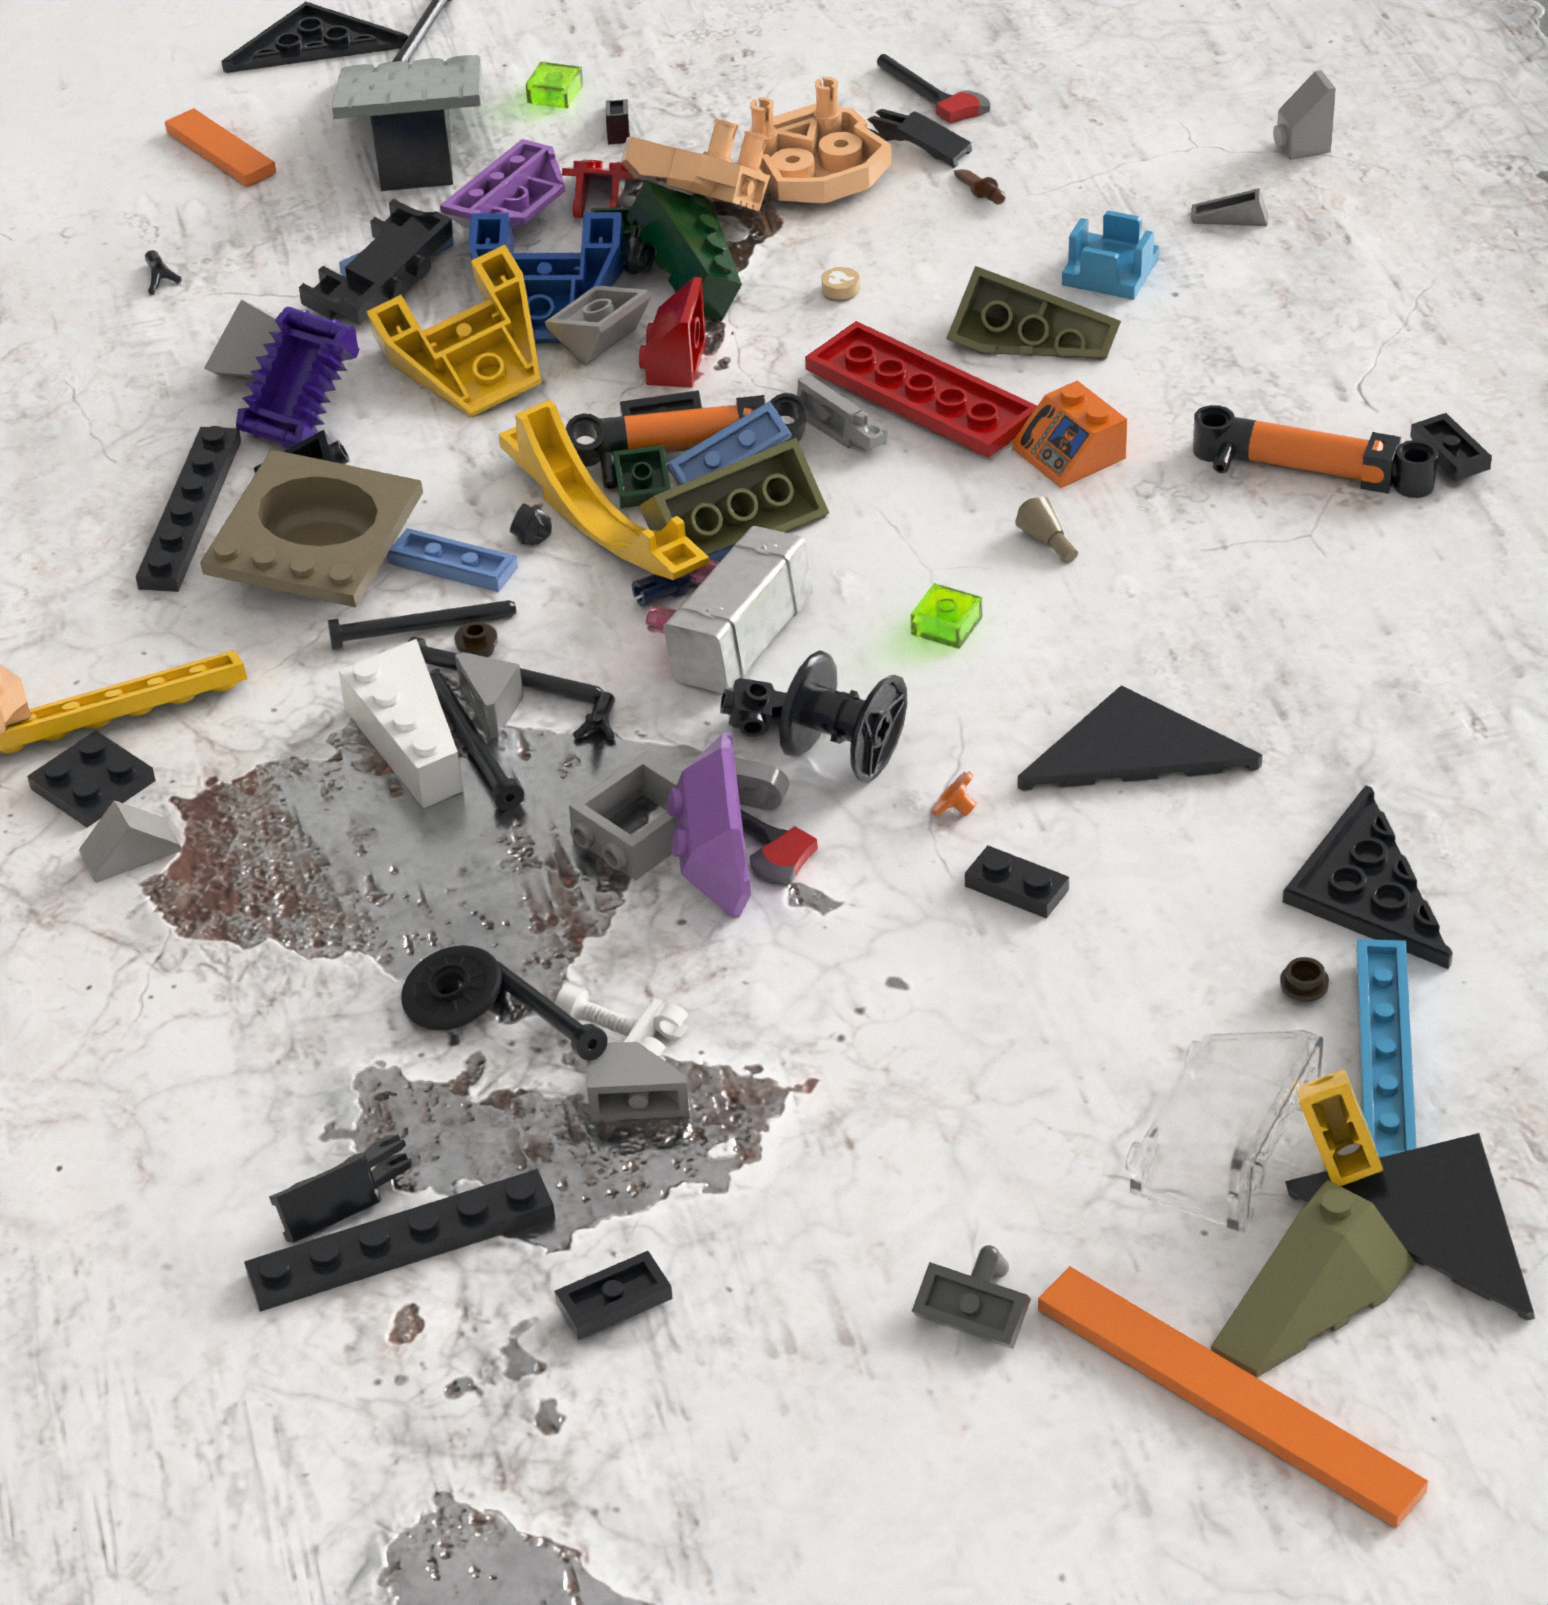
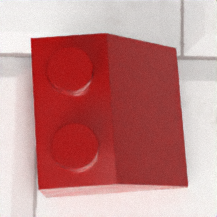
M692 278L658 307L654 322L648 323L646 345H641L639 350V368L645 369L646 385L693 388L706 345L702 278Z

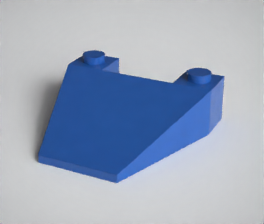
M584 212L581 253H513L514 235L509 213H471L468 245L472 260L500 246L506 245L523 273L535 343H561L547 329L545 321L594 286H614L624 271V262L621 260V254L626 243L622 212Z

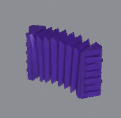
M288 306L283 309L275 320L282 332H269L275 343L263 344L269 355L255 357L262 369L250 371L256 381L245 384L253 395L242 397L249 407L238 409L236 428H239V431L252 434L254 438L261 437L279 443L285 448L292 447L318 433L315 426L325 424L318 416L327 413L321 403H331L325 392L336 390L332 381L342 380L337 371H347L342 361L357 358L360 350L354 327L339 323L336 319L330 320L311 314L308 310L301 311Z

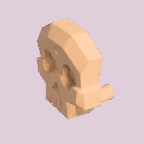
M822 77L823 86L820 79L815 81V104L774 117V102L771 99L765 97L758 98L759 107H757L755 99L750 102L752 124L749 131L768 137L759 169L762 170V173L770 176L766 189H768L775 201L825 204L870 189L892 163L891 144L868 130L867 121L854 109L838 107V81L835 78Z
M715 119L714 121L715 125L708 152L700 154L635 137H627L620 162L635 179L644 182L646 180L691 194H699L711 201L731 206L735 205L758 212L760 211L770 178L769 175L762 173V170L759 169L768 137L745 131L738 163H732L733 159L730 158L739 125L720 119Z

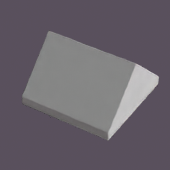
M594 286L546 320L545 324L547 329L584 365H587L637 328L652 296L650 290Z

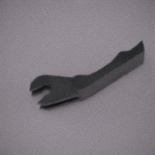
M879 109L875 113L880 117L872 116L867 119L879 133L875 130L867 129L885 141L897 140L914 143L928 152L933 158L943 160L953 168L958 165L957 161L965 153L969 154L972 151L970 141L916 111L909 115H904L886 109Z
M399 1134L384 1137L373 1143L363 1153H357L348 1157L343 1163L334 1168L297 1182L288 1189L269 1196L271 1204L276 1207L283 1224L285 1240L296 1242L379 1203L382 1198L378 1187L410 1169L413 1165L412 1159H408L406 1153L394 1155L406 1146L405 1140H401Z

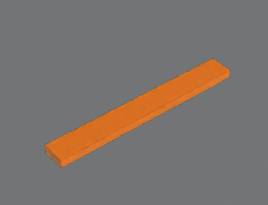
M1071 1266L1038 1298V1310L1394 1528L1400 1525L1427 1493L1428 1480Z

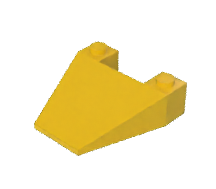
M506 245L500 246L471 261L476 286L485 301L422 331L402 295L366 311L373 336L390 365L470 417H474L542 383L523 273Z

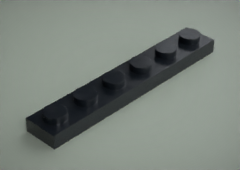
M220 426L200 427L136 574L138 590L179 592L241 443L239 428H223Z
M538 1169L259 1256L244 1261L261 1312L555 1218L554 1205Z

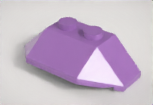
M521 139L440 205V212L469 229L471 213H509L512 230L525 225L565 192V183L555 158L553 147Z
M722 733L682 771L676 787L669 790L667 807L669 816H675L676 828L672 835L673 856L680 859L681 875L728 915L740 917L751 896V888L747 869L732 733Z

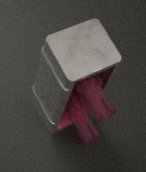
M751 526L720 562L709 559L708 565L690 572L692 576L690 578L691 581L701 584L677 610L664 608L661 605H653L648 611L646 624L649 625L647 630L653 633L665 634L672 676L675 681L718 693H723L725 687L732 688L734 681L745 677L749 672V667L787 622L799 613L803 603L813 593L804 538L785 532Z

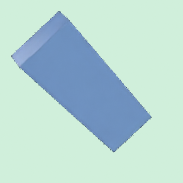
M769 401L667 463V469L679 486L791 439L792 434Z
M409 528L402 533L387 554L389 564L496 592L502 589L518 568L517 556Z

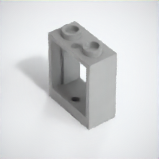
M649 750L645 751L569 804L570 833L572 838L580 847L589 849L604 859L611 868L622 871L636 881L673 854L672 835L676 828L675 816H669L667 801L669 790L676 787L682 772ZM642 795L667 811L633 836L608 820Z

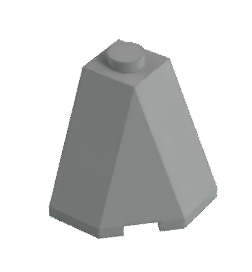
M240 300L204 369L223 377L255 379L250 371L262 369L255 357L269 355L263 344L275 343L269 332H282L275 322L277 316L258 306Z

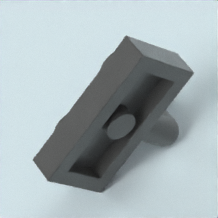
M986 1245L979 1251L971 1276L929 1262L911 1312L915 1316L1013 1349L1031 1298L1027 1294L991 1283L993 1276L1000 1278L1007 1274L1009 1264L996 1247Z

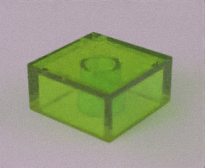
M540 62L525 83L527 103L569 108L583 87L582 67Z
M933 583L910 614L911 635L960 649L982 619V597Z

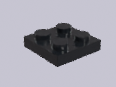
M96 730L27 776L32 791L85 827H89L101 819L114 800L124 803L156 781L153 767Z

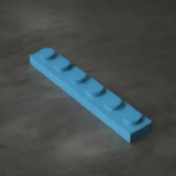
M1357 939L1356 971L1361 1106L1380 1158L1417 1148L1406 941Z

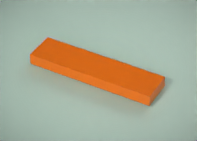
M194 108L164 121L167 133L247 187L276 173L274 161Z

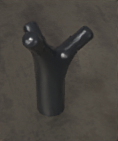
M150 250L145 254V260L151 270L149 294H155L160 280L163 278L176 283L182 281L181 276L172 272L165 265L157 251Z
M601 692L591 713L585 717L586 721L573 732L575 739L579 740L593 729H601L608 740L615 738V734L609 724V714L615 703L613 694L609 692Z

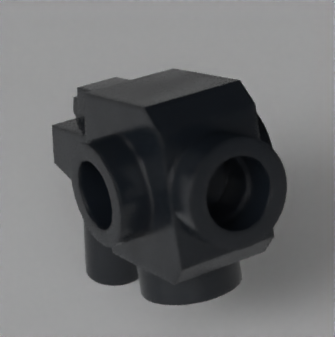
M738 678L734 681L732 688H724L721 697L720 713L729 715L728 723L733 728H739L746 736L757 737L766 733L768 725L780 724L781 711L787 692L775 691L772 683Z

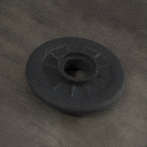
M452 946L436 951L420 961L407 976L401 993L403 1010L412 1022L431 1030H449L466 1025L484 1014L496 1000L502 984L500 965L489 952L474 946ZM453 981L462 982L460 988L450 994L441 993L443 987Z

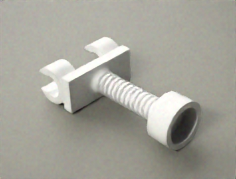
M566 984L560 990L555 1001L556 1005L577 1021L585 1020L625 1036L627 1035L624 1042H638L664 1061L666 1058L660 1055L666 1047L659 1040L653 1038L655 1033L658 1031L667 1039L679 1040L689 1027L683 1024L688 1017L684 1009L674 1004L663 1005V1001L654 998L639 1020L592 1002L590 1003L588 1001V991L571 984Z

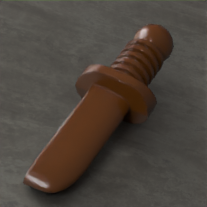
M967 169L954 170L955 176L971 187V193L978 198L986 197L997 205L1004 203L1006 195L998 188V183L994 178H980Z

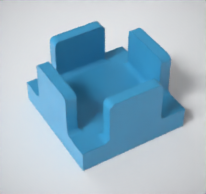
M1106 211L1103 216V235L1089 233V220L1080 218L1069 236L1068 263L1062 272V285L1135 300L1159 259V246L1154 245V232L1145 231L1141 238L1142 218L1130 214Z

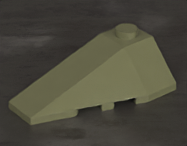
M975 266L946 339L983 354L1107 359L1121 321Z
M1327 1180L1299 1212L1211 1345V1351L1257 1378L1306 1349L1307 1341L1331 1328L1335 1332L1348 1324V1317L1368 1305L1373 1309L1387 1301L1414 1268V1260L1372 1202Z

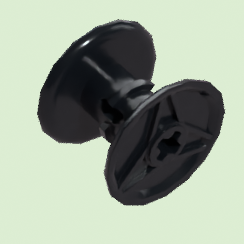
M819 650L809 655L799 667L788 688L779 724L780 746L785 755L799 757L812 748L822 733L831 735L830 741L838 744L843 743L845 740L851 742L850 764L854 775L858 780L868 783L878 777L897 747L908 705L907 686L902 677L889 675L875 685L866 700L860 699L858 692L851 690L849 694L843 691L839 692L837 691L836 664L829 653Z

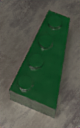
M645 180L626 218L631 225L640 226L642 231L639 237L644 245L651 246L652 244L657 252L654 260L659 268L664 269L671 275L668 281L675 292L692 278H702L704 316L722 321L742 283L712 202L699 194L691 196Z

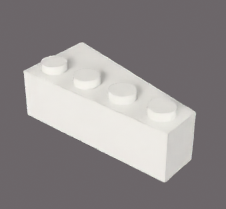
M417 639L338 670L345 711L423 809L463 792L458 751Z

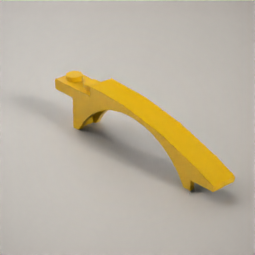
M551 400L515 414L516 427L498 434L500 448L542 486L543 500L579 531L619 558L655 575L675 580L709 564V557L685 536L684 521L678 516L671 518L662 530L645 529L629 520L608 500L582 463L564 427L557 406Z

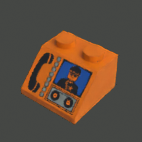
M1077 380L1044 395L1013 440L1012 449L1056 485L1063 488L1126 459L1127 418Z

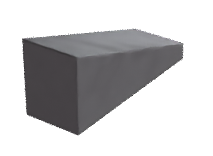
M1258 188L1193 204L1191 219L1193 224L1267 226L1268 212L1261 190Z

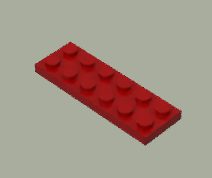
M855 321L805 356L806 370L988 458L1015 439L1037 407V405L858 321Z

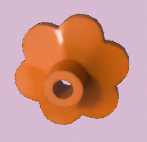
M970 771L960 774L954 783L943 791L939 800L931 808V812L934 815H940L947 808L954 807L963 816H967L977 804L965 793L966 787L974 775Z

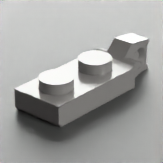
M809 374L798 378L797 396L805 402L807 408L806 421L846 448L855 446L870 452L878 446L887 444L888 430L878 421L868 420V414L862 411L860 407Z

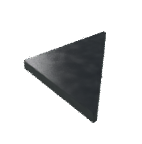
M305 1L221 62L223 72L230 73L399 49L408 38V35Z
M1121 685L1018 775V788L1021 790H1032L1034 784L1059 782V787L1095 784V779L1123 777V782L1158 779L1159 773L1186 771V776L1222 773V768L1244 766L1249 771L1258 770L1262 766L1263 754Z
M1365 785L1283 890L1282 902L1374 940L1406 941L1407 953L1449 969L1452 964L1453 952L1448 945L1446 946L1439 932L1440 926L1428 901L1423 899L1417 887V879L1406 856L1401 854L1395 842L1396 836L1384 812L1380 811L1374 799L1375 793L1372 787Z
M1480 1133L1380 1157L1383 1171L1341 1186L1374 1204L1414 1262L1422 1266L1426 1264L1452 1278V1282L1487 1300L1492 1299L1517 1312L1519 1317L1527 1321L1535 1319L1534 1310ZM1324 1171L1288 1180L1285 1183L1290 1197L1296 1200L1302 1199L1308 1203L1327 1180H1331L1328 1172Z

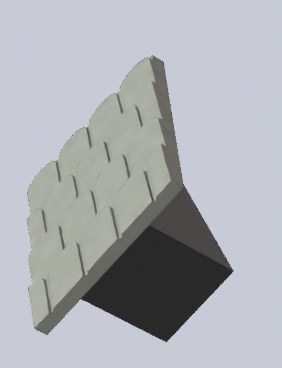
M455 56L448 58L447 61L440 58H429L413 61L412 64L404 61L379 64L375 68L373 65L366 64L341 68L338 85L333 95V119L370 116L381 191L453 185L449 109L481 106L482 68L480 56Z

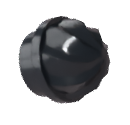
M523 503L518 509L510 527V533L517 536L518 542L522 544H539L545 541L552 532L551 518L545 514L541 506L536 504L531 507Z

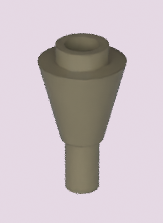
M1031 498L1019 507L1015 524L1019 529L1048 547H1052L1065 563L1072 562L1077 557L1078 551L1064 536L1063 529L1048 498Z

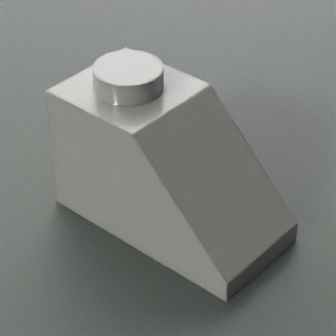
M1322 70L1315 71L1278 110L1277 125L1273 128V137L1276 146L1281 147L1290 160L1331 152L1336 88Z
M607 1043V1047L600 1057L590 1061L587 1060V1094L591 1121L690 1117L687 1076L640 1043Z

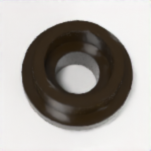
M471 622L456 632L454 640L456 648L461 653L465 652L490 657L497 645L498 637L496 630L492 626L482 622Z
M1299 957L1290 961L1282 971L1280 987L1283 993L1293 1000L1311 1002L1322 998L1327 993L1329 977L1324 966L1319 961L1309 957Z

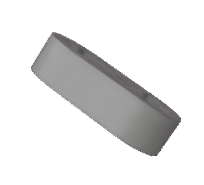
M734 757L740 805L765 810L777 808L782 803L789 789V780L784 772L772 765Z

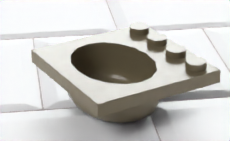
M271 449L200 561L202 572L208 576L356 608L423 494L421 480Z

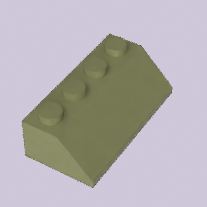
M797 437L654 495L639 505L650 530H662L671 518L678 516L684 521L685 536L705 554L735 544L751 526L787 532L829 514V510Z

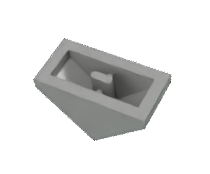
M465 652L456 654L459 688L489 738L498 737L523 699L520 665Z
M115 800L79 849L80 855L96 883L182 851L180 843L164 817Z

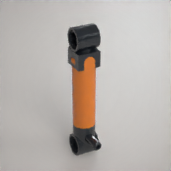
M792 393L776 395L770 402L780 417L789 416L795 420L793 423L786 424L792 434L791 439L797 437L799 442L805 433L807 417L805 402L799 396ZM765 396L736 398V405L598 418L592 414L582 413L575 415L569 420L566 425V431L584 466L590 467L601 462L603 485L608 489H613L617 487L613 451L664 445L665 453L690 450L764 405ZM583 436H589L595 441L586 445L578 443L576 440Z
M1220 405L1204 406L1194 414L1193 453L1201 460L1214 462L1213 469L1218 473H1226L1233 458L1361 480L1360 489L1389 494L1393 484L1396 492L1409 498L1425 497L1431 494L1435 487L1438 450L1429 442L1410 440L1400 444L1401 437L1372 432L1370 440L1240 418L1235 417L1234 413L1227 407Z

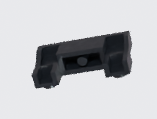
M392 199L389 202L390 216L385 221L377 217L370 221L372 237L375 239L345 267L346 277L322 266L318 269L320 282L314 288L305 283L299 287L301 304L330 320L336 314H339L360 325L368 317L366 311L399 295L404 297L406 292L419 279H423L431 269L430 257L453 236L452 219L437 211L422 212Z

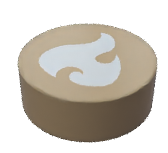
M836 267L827 270L822 275V292L830 299L847 300L856 296L860 291L859 274L851 268Z

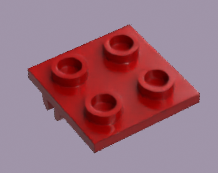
M581 160L573 161V167L562 168V176H576L573 218L584 217L590 177L612 178L609 207H621L625 179L635 180L620 162H610L609 168H603V161Z

